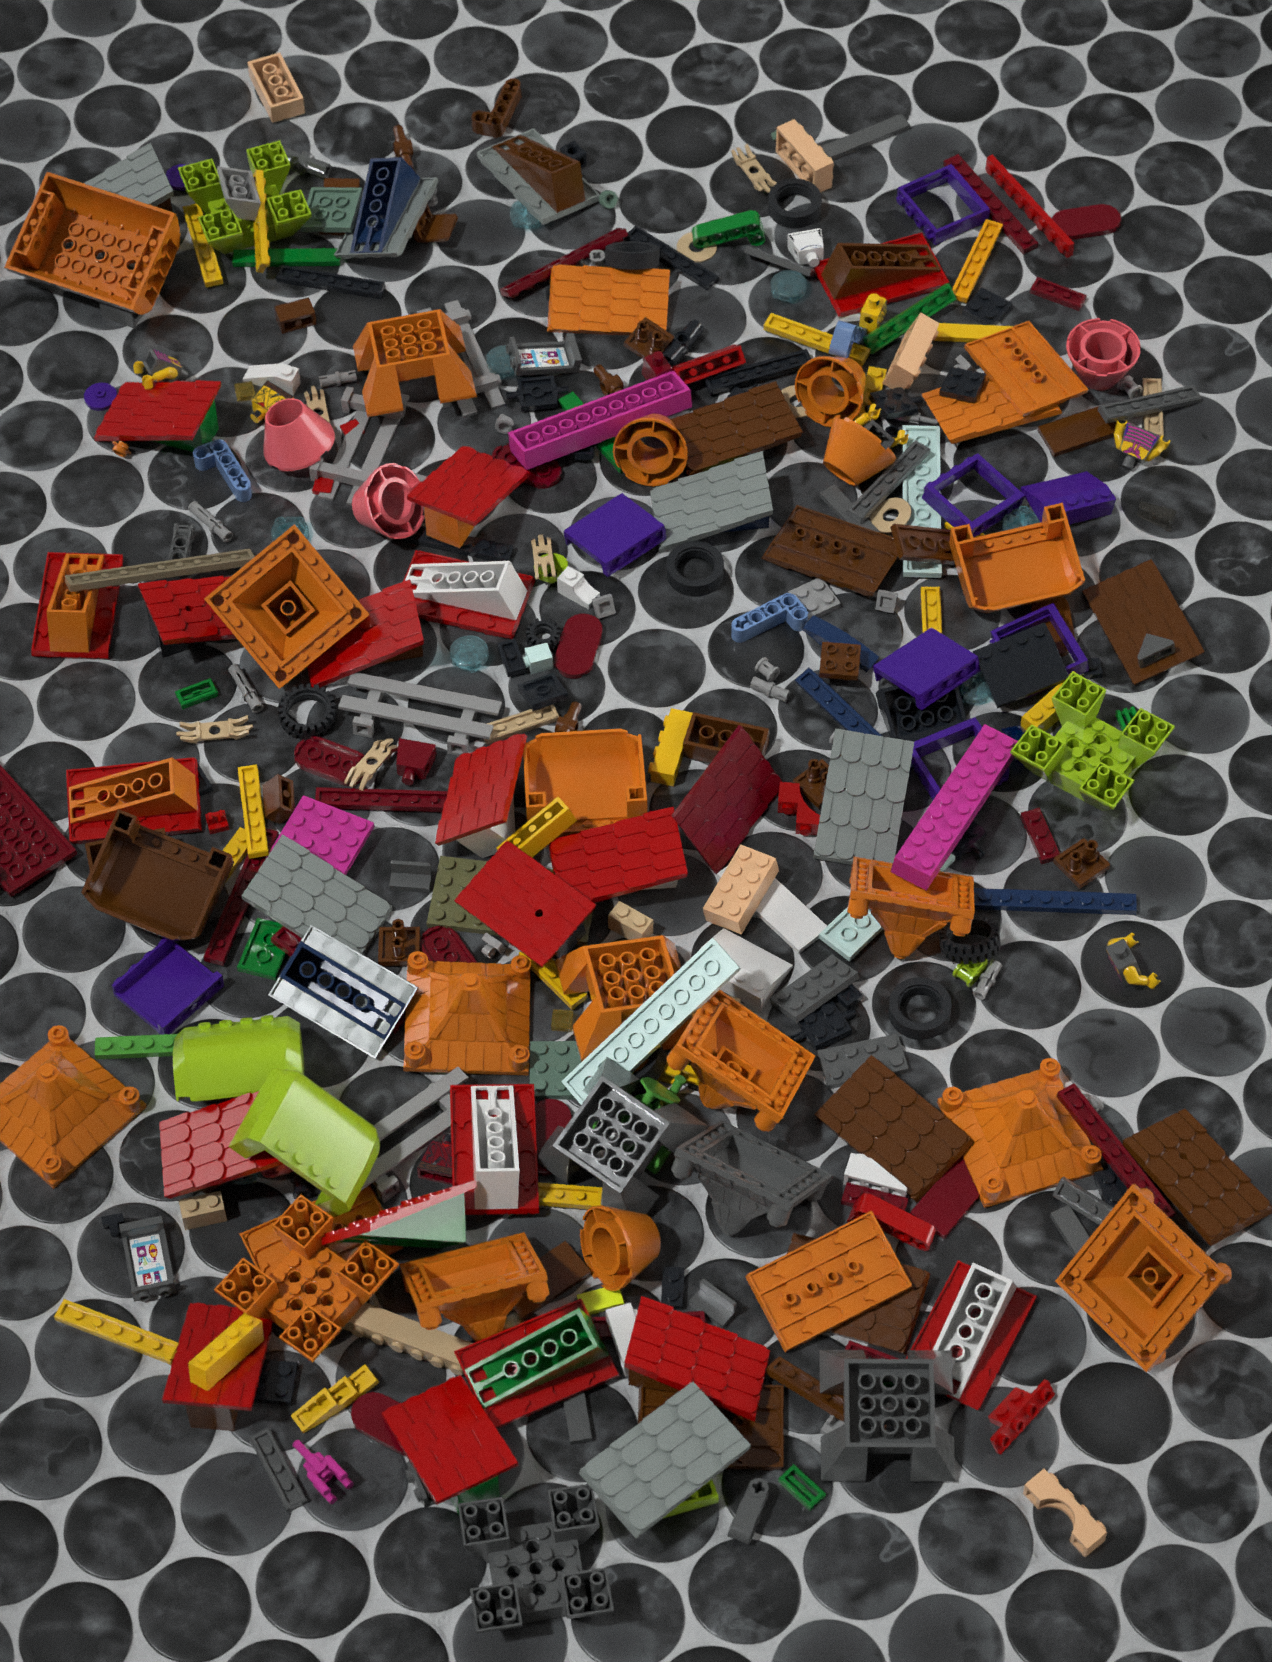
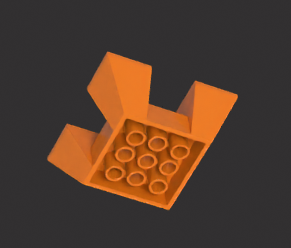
M440 309L368 322L353 345L358 371L369 370L362 390L367 417L404 411L399 382L434 375L440 404L477 397L471 371L457 355L458 353L466 352L461 327Z
M661 935L582 946L555 959L564 995L590 992L592 1002L573 1025L581 1062L681 968L675 943L667 937ZM693 1015L661 1045L664 1050L674 1048Z
M300 1194L272 1225L290 1251L269 1276L245 1258H242L214 1291L245 1314L273 1321L285 1330L279 1338L313 1363L399 1264L366 1240L347 1261L328 1249L329 1243L322 1245L321 1238L325 1237V1233L332 1231L333 1217Z

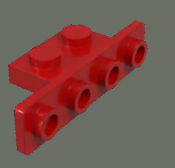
M1044 1379L1032 1393L1015 1387L988 1416L992 1424L1000 1427L990 1438L996 1453L1002 1454L1055 1396L1048 1380Z

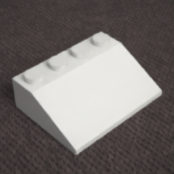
M723 928L712 938L722 946L741 970L720 990L741 999L742 1002L761 1012L793 968V965Z

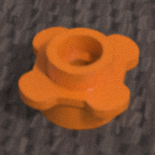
M122 441L118 443L112 442L114 445L112 451L116 455L123 458L127 454L131 455V452L128 450L129 446Z

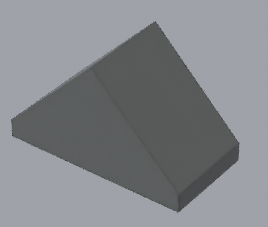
M1146 633L1137 657L1140 669L1175 653L1173 640Z

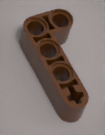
M511 78L505 82L491 113L480 110L472 113V130L474 133L493 138L503 136L521 98V85L518 79Z

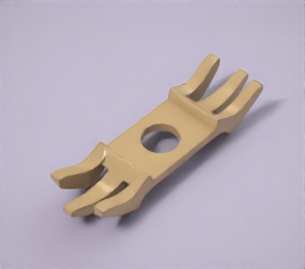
M745 145L748 158L741 151L740 147L736 148L737 153L734 149L731 150L737 166L742 168L753 183L754 188L758 191L769 193L771 189L767 185L773 187L777 182L773 181L769 173L765 172L756 160V156L752 154L749 145ZM757 168L759 172L750 173L749 169Z
M311 386L313 400L310 401L309 393L307 391L304 392L307 406L313 411L321 409L324 413L320 416L330 423L324 390L320 389L321 399H318L315 386Z
M543 534L538 535L539 546H536L535 539L531 540L535 579H539V567H542L543 575L547 577V566L549 565L552 577H556L551 538L547 537V545H545ZM540 553H547V554H548V555L545 556V557H539V556H538Z
M248 715L239 719L229 718L228 721L200 723L198 721L192 724L179 722L181 728L190 731H178L176 734L180 737L181 741L194 744L199 741L225 738L237 740L248 735L249 730L253 728V724L240 726L248 721ZM212 727L220 728V732L216 735L211 734L209 730Z
M388 738L375 741L372 748L355 767L352 766L344 783L348 784L350 782V787H353L363 776L359 786V790L363 791L367 782L372 779L373 774L386 759L389 760L393 752L398 751L397 745L389 746L394 739ZM368 759H376L377 763L369 765L366 761Z

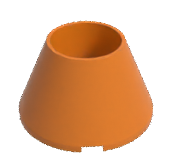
M829 356L812 358L797 373L795 379L797 400L805 408V413L812 420L823 426L831 427L833 418L836 415H840L839 419L842 420L845 417L854 420L862 407L866 375L860 364L851 358ZM832 377L842 385L844 392L836 387Z
M649 414L629 422L618 432L613 445V456L616 465L621 468L626 474L625 476L630 480L645 486H661L669 483V481L678 477L683 472L687 463L688 449L683 436L668 417L661 414ZM647 436L658 438L665 443L666 447H649L640 438Z
M836 415L833 418L823 464L839 479L849 485L857 486L896 461L893 451L889 447L885 449L880 444L882 440L872 432L847 417L844 420L839 419L840 415Z
M598 1205L589 1208L582 1218L583 1221L585 1220L584 1229L580 1230L582 1254L587 1267L591 1270V1275L594 1279L598 1278L603 1283L601 1287L606 1290L617 1291L623 1289L653 1262L660 1253L661 1241L659 1231L654 1221L646 1214Z

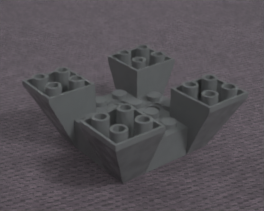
M606 1057L583 1089V1092L588 1096L565 1128L561 1126L556 1127L537 1154V1163L567 1184L581 1166L603 1182L602 1206L647 1215L660 1196L638 1180L661 1146L674 1154L678 1146L706 1130L709 1126L676 1103L666 1105L654 1111L631 1096L641 1079L609 1057ZM630 1115V1120L627 1123H622L623 1117ZM596 1121H601L599 1128L593 1129V1124ZM618 1132L617 1138L610 1141V1135ZM631 1144H635L634 1150L630 1153H627V1147ZM605 1150V1155L602 1158H597L598 1152Z
M819 1350L820 1394H843L844 1425L820 1437L821 1481L866 1482L867 1453L910 1454V1482H955L954 1437L935 1425L934 1395H953L952 1350H908V1359H866L864 1350ZM891 1381L894 1386L887 1388L883 1385V1382ZM864 1402L870 1403L872 1408L865 1410L861 1407V1404ZM889 1402L892 1403L895 1408L892 1410H887L884 1408L883 1404ZM914 1403L917 1406V1408L915 1410H909L906 1407V1404ZM890 1424L894 1426L895 1430L887 1432L884 1426Z
M589 1484L548 1490L551 1522L515 1528H507L503 1497L458 1504L464 1548L489 1564L492 1582L490 1586L470 1588L476 1633L522 1627L523 1623L561 1617L573 1619L614 1612L607 1567L582 1570L579 1548L599 1528L594 1490ZM530 1550H537L536 1553H529ZM557 1567L563 1568L561 1571H555L554 1569ZM533 1571H540V1572H541L540 1574H537V1575L532 1574ZM512 1574H517V1575H519V1576L516 1577V1578H510V1577H509V1576L512 1575ZM537 1592H543V1593H544V1594L541 1595V1596L535 1595V1593H537Z

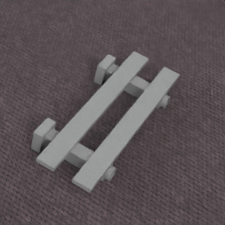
M458 300L445 303L444 306L447 311L445 314L461 327L466 348L465 353L477 377L473 378L476 394L484 392L491 410L505 406L503 397L498 389V385H501L499 374L491 373L468 323V320L472 319L469 309L461 308ZM427 308V309H424V310L417 311V313H422V312H427V311H432V310H431V308ZM472 398L456 401L463 418L478 414ZM441 403L443 408L451 407L450 403Z
M346 387L341 398L342 412L349 413L351 409L357 410L353 419H357L359 424L345 435L333 464L323 462V456H320L321 460L310 466L311 481L315 482V479H318V477L334 480L331 494L319 493V498L333 501L340 484L346 483L354 485L347 500V505L352 506L355 492L372 472L380 466L400 419L404 418L405 407L410 395L401 394L404 411L380 415L384 416L383 422L363 467L359 471L348 468L370 417H367L363 395L354 394V388Z
M354 673L350 675L347 686L370 690L367 699L342 695L338 709L361 713L360 717L354 716L352 722L353 734L372 738L374 735L375 716L454 732V736L449 735L447 753L460 756L463 753L469 752V736L490 739L493 725L475 722V718L478 712L498 716L502 702L383 677ZM384 693L464 710L461 718H455L381 703Z
M456 1067L438 1081L431 1083L424 1091L373 1125L377 1130L380 1142L435 1102L444 1111L376 1159L360 1191L373 1184L377 1188L378 1198L383 1203L400 1192L398 1179L394 1175L388 1178L386 1173L451 1128L450 1085H461L468 1080V1076L459 1067Z

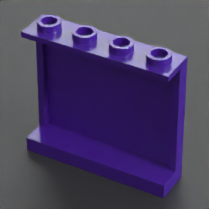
M623 493L563 531L566 545L574 543L602 565L603 574L607 577L667 539L664 524Z
M932 627L873 665L877 682L882 678L892 682L915 697L916 707L921 710L980 672L977 655Z
M163 938L152 951H148L137 964H133L122 977H118L114 981L112 989L114 996L160 1035L171 1034L224 987V980L222 974L218 971L212 973L174 940Z

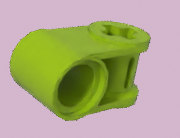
M985 958L984 962H977L975 964H972V961H969V964H964L962 961L956 966L952 976L960 978L970 988L981 974L986 971L988 959Z

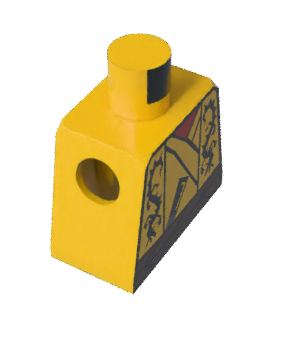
M870 294L861 310L859 322L860 327L867 329V334L883 324L887 316V300L879 297L878 294Z
M267 380L252 398L253 413L250 415L251 419L255 423H259L262 419H265L266 413L272 405L284 399L294 398V396Z

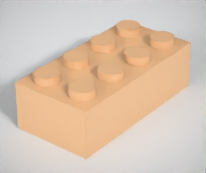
M280 52L247 62L249 77L272 123L305 113L303 96Z
M795 119L778 126L776 131V153L799 179L813 183L820 193L832 188L834 162L831 157L824 153L822 147L815 143L813 137L808 135L803 126L798 124Z
M923 313L918 315L906 331L882 384L891 389L902 387L904 390L905 388L908 390L913 383L912 379L916 380L921 372L919 368L924 365L927 359L925 355L930 352L933 346L931 342L936 339L939 333L937 328L940 323Z
M740 845L703 907L706 921L742 935L779 872L776 858Z

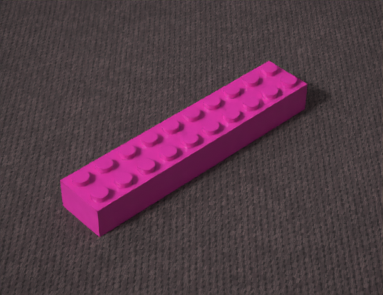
M674 371L668 372L508 432L510 451L526 470L609 438L616 437L626 424L646 415L661 414L668 417L691 408V389Z
M984 724L895 856L891 868L892 873L924 890L928 889L1015 758L1010 754V751L1018 742L1017 740Z

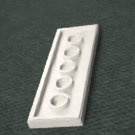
M725 867L723 870L717 873V878L719 880L727 867ZM774 878L755 911V914L798 954L818 940L819 933L827 927L823 921L776 878Z

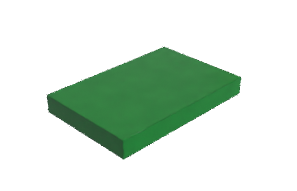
M257 918L238 963L237 971L276 981L287 954L271 942V937L283 925Z

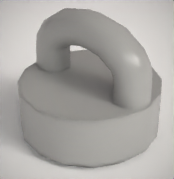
M500 414L495 423L496 430L501 434H508L514 427V421L505 414Z

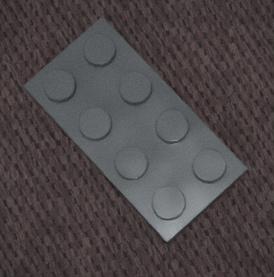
M831 955L771 997L770 1002L771 1005L798 1023L858 980L859 975L857 971L834 955Z
M898 1034L817 1050L827 1089L841 1087L865 1063L870 1055L874 1056L895 1075L908 1073L909 1068Z

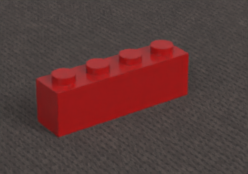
M731 345L673 366L672 371L685 384H689L744 364L746 361L741 345Z

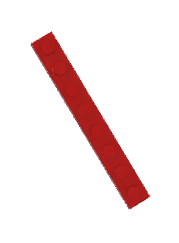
M994 155L988 156L985 166L987 174L996 180V183L1006 191V194L1016 202L1017 206L1026 213L1027 217L1036 224L1037 228L1047 236L1048 240L1057 247L1060 253H1063L1066 258L1073 256L1074 242Z

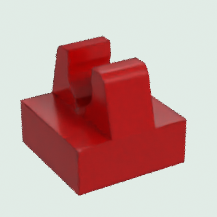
M225 810L205 814L210 835L229 830Z

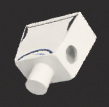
M821 228L787 234L788 250L798 264H809V266L815 267L819 264L820 260H823Z

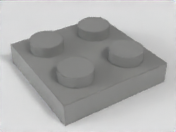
M819 578L788 591V593L794 594L807 609L808 621L813 615L819 618L841 608V603L826 582Z

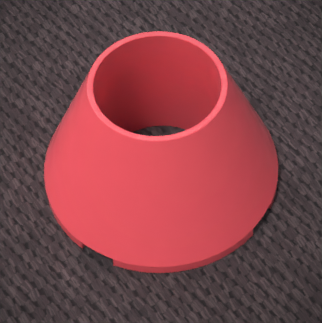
M1100 318L1086 320L1072 329L1067 338L1066 350L1080 380L1085 386L1093 390H1108L1114 387L1138 361L1140 341L1136 333L1124 323L1113 319L1111 321H1102Z
M294 398L284 399L268 409L265 416L263 454L266 462L271 467H277L280 471L301 470L321 460L320 456L325 451L329 452L335 440V432L332 425L302 401Z
M388 463L376 468L353 496L352 510L357 521L361 525L392 539H403L413 535L420 528L425 517L423 515L424 506L407 500V495L420 483L418 477L406 466L402 467L396 463Z

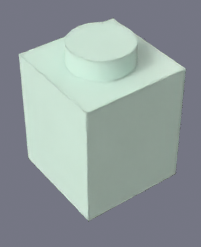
M547 643L525 648L523 661L525 667L529 668L531 675L553 669V657Z

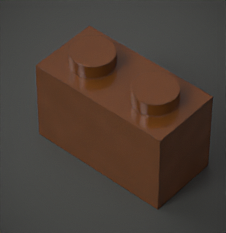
M309 297L274 306L276 320L282 334L317 325L315 311Z
M277 774L263 784L264 818L281 824L292 815L295 810L293 780Z

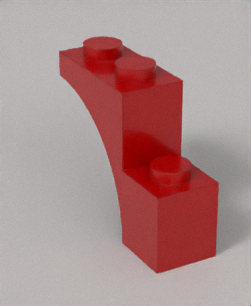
M780 782L777 813L797 814L795 834L817 836L820 815L810 809L804 802L800 793V783Z

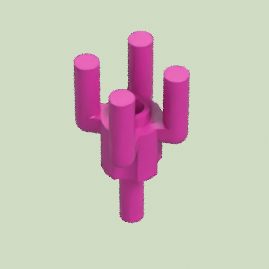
M296 1440L293 1443V1447L306 1460L303 1467L307 1471V1478L330 1504L335 1503L337 1498L325 1483L331 1480L333 1475L347 1489L353 1487L354 1483L348 1477V1474L330 1455L324 1457L320 1452L311 1453L300 1440Z

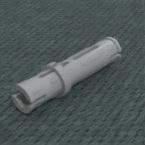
M197 501L190 503L188 506L189 511L209 527L211 533L217 534L224 542L232 539V532L223 526L221 520L215 519Z
M231 665L228 671L239 687L243 700L248 703L253 713H259L264 707L257 697V691L251 687L240 665Z

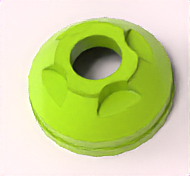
M552 553L555 573L557 575L556 577H544L542 567H539V579L547 583L557 582V578L568 567V561L564 556ZM550 565L547 566V575L551 573Z

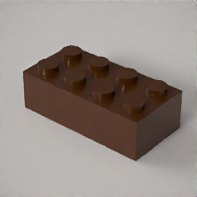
M693 712L683 741V757L711 763L738 725L743 727L762 755L765 756L769 743V729Z

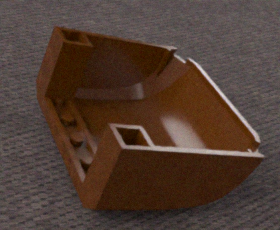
M118 809L81 893L97 911L169 940L195 939L199 937L207 925L234 861L231 854L212 847L209 853L144 827L140 824L137 816Z

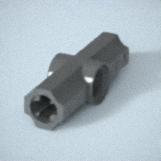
M284 148L291 167H294L295 171L299 174L305 175L308 172L322 178L329 176L331 164L315 159L308 151L298 153Z

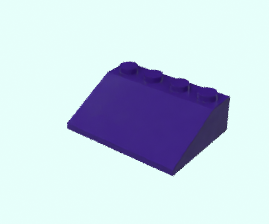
M1087 471L1023 486L1020 489L1040 523L1042 522L1045 506L1063 503L1068 523L1073 524L1111 515L1116 502V498L1108 485Z

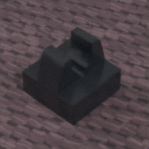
M123 1213L102 1216L101 1220L104 1229L110 1228L112 1237L120 1236L119 1224L125 1223Z

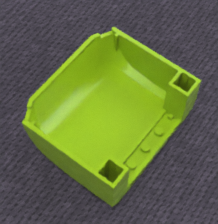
M266 1015L258 1020L248 1017L240 1019V1022L222 1020L219 1024L213 1025L210 1022H203L195 1027H186L175 1036L173 1073L176 1101H180L184 1097H190V1101H204L255 1093L260 1091L273 1068L298 1070L304 1075V1055L300 1023L289 1016L273 1018V1015Z
M273 1068L229 1147L245 1159L264 1150L320 1189L321 1193L315 1205L332 1217H336L350 1211L378 1156L380 1142L377 1130L371 1123L298 1070Z

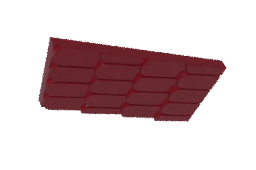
M738 725L671 816L711 870L717 874L735 853L734 850L747 836L750 828L767 809V805L778 793L780 782L782 781L772 769L770 763L764 758L759 748L751 740L749 734L742 726Z

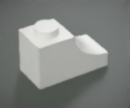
M569 566L557 578L558 593L587 609L593 606L592 599L600 597V592L595 590L586 581L584 574Z

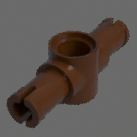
M396 125L393 127L395 157H402L414 169L411 160L413 155L411 139L408 140L405 137L402 125Z
M601 364L594 367L593 373L600 380V388L605 396L624 389L619 375L613 376L611 373H608Z
M572 702L567 714L563 717H558L555 732L578 731L579 722L577 718L582 709L580 703Z

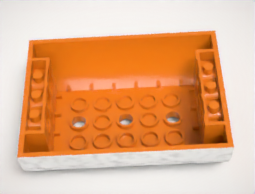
M46 172L4 268L9 272L143 315L153 309L180 247L179 221L173 212ZM68 242H73V246L70 249H65V245ZM101 252H104V258L100 260L97 259V255ZM131 263H135L134 270H129Z

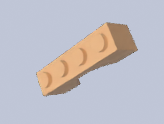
M1043 1469L1024 1485L1023 1494L1037 1509L1053 1507L1060 1509L1069 1516L1073 1524L1070 1542L1084 1557H1087L1105 1541L1107 1532L1104 1525L1100 1521L1094 1520L1089 1510L1074 1499V1495L1070 1490L1064 1489L1059 1484L1057 1477L1053 1473H1048Z

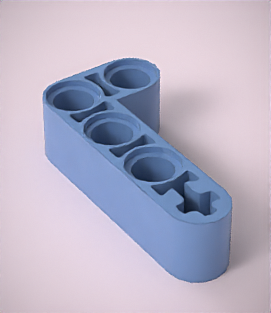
M839 320L831 340L829 354L848 358L853 342L864 343L863 337L867 335V329Z
M216 439L194 449V462L198 470L205 471L217 467L238 501L247 502L252 498L250 480L224 440Z
M783 594L735 618L732 621L731 637L735 642L742 643L785 621L793 630L803 631L802 628L808 621V611L794 594Z

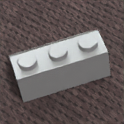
M217 166V173L225 202L237 218L255 220L261 203L252 171Z

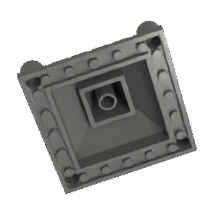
M722 1120L678 1146L674 1153L675 1160L671 1168L674 1176L682 1180L690 1178L693 1171L698 1174L699 1180L712 1199L718 1226L728 1236L739 1234L757 1216L767 1212L766 1217L771 1225L775 1227L786 1225L793 1207L798 1205V1203L804 1199L811 1202L821 1200L825 1188L833 1176Z

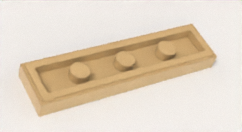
M1143 378V396L1162 392L1161 379ZM1163 411L1143 415L1144 429L1160 435V437L1164 436Z
M552 704L540 710L532 711L530 709L487 723L493 725V731L490 739H484L486 745L513 735L557 722L559 715Z

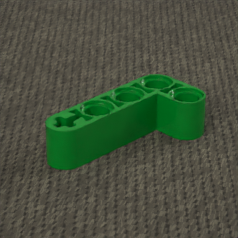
M753 210L701 223L692 228L693 245L696 248H706L746 236L749 243L753 246H760L765 242L762 221L759 214Z

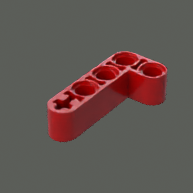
M868 1193L862 1194L854 1202L847 1222L872 1211L883 1232L919 1250H929L936 1233V1228L933 1225Z

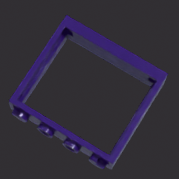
M952 164L902 185L897 189V203L906 210L907 215L915 221L917 227L922 229L927 239L931 240L934 245L984 224L986 219L989 220L990 208ZM944 183H948L973 214L936 229L911 198Z
M977 453L972 457H967L960 465L953 466L949 472L942 473L933 482H928L924 486L922 499L953 527L970 524L973 538L1021 508L1025 495ZM974 469L1000 492L1006 500L974 521H970L939 491Z
M1054 603L990 631L992 639L990 644L1044 622L1051 621L1075 662L1065 667L1068 675L1072 671L1079 675L1089 671L1086 656ZM1037 692V693H1035V694H1032V695H1030V696H1027V697H1025V699H1027V698H1029V697H1032V696H1034V695H1036V694H1038V693H1040V692Z
M976 717L914 742L911 764L932 800H934L941 789L920 757L971 736L976 737L982 729ZM1007 768L997 785H1002L1003 782L1008 781L1009 768Z

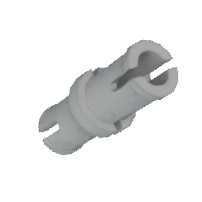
M355 370L341 373L337 371L335 374L319 376L321 388L332 385L341 386L344 383L357 382Z
M756 676L753 677L750 688L765 693L767 697L772 696L783 702L788 700L789 690L775 685L774 682L769 683Z
M996 960L990 961L985 973L981 974L980 982L973 992L975 998L979 1000L985 999L990 987L994 986L996 982L995 978L1002 968L1001 963Z

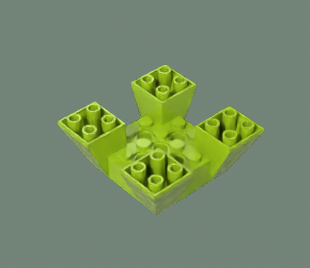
M281 141L246 149L252 174L256 170H263V178L266 179L264 193L267 195L265 209L268 211L266 224L269 227L267 240L272 242L293 236L312 217V214L301 189L280 195V191L291 168ZM208 159L178 167L188 195L207 214L199 216L198 220L208 244L223 254L231 253L233 249H246L255 246L253 220L237 218L225 202L213 160Z
M1072 671L1052 697L1053 705L1062 726L1054 737L1031 724L1012 748L1010 754L1033 774L1101 811L1113 810L1134 783V780L1128 777L1130 773L1156 754L1175 726L1142 708L1138 710L1123 731L1103 722L1096 717L1106 689Z

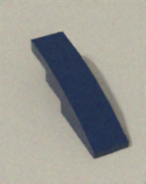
M814 615L802 628L805 633L821 646L822 642L861 645L859 667L866 673L879 658L873 651L846 632Z

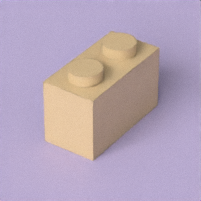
M619 901L608 915V928L628 940L651 937L653 934V919Z
M221 1191L179 1200L185 1230L227 1221Z

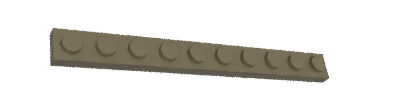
M243 549L65 575V583L70 592H80L87 589H99L101 587L119 586L128 583L135 584L142 581H155L162 578L190 576L196 573L229 570L230 568L243 567L255 556L251 549Z

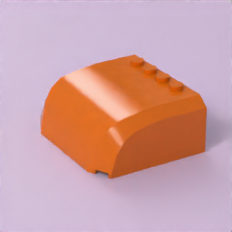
M1063 503L1045 506L1041 523L973 538L970 524L951 528L949 544L966 602L971 609L987 614L1070 595L1085 582Z
M624 729L541 733L536 735L534 740L525 744L523 761L527 822L557 797L570 809L577 821L556 838L577 834L583 830L613 824L619 820L647 813V793L641 734H638V736L628 734V731Z

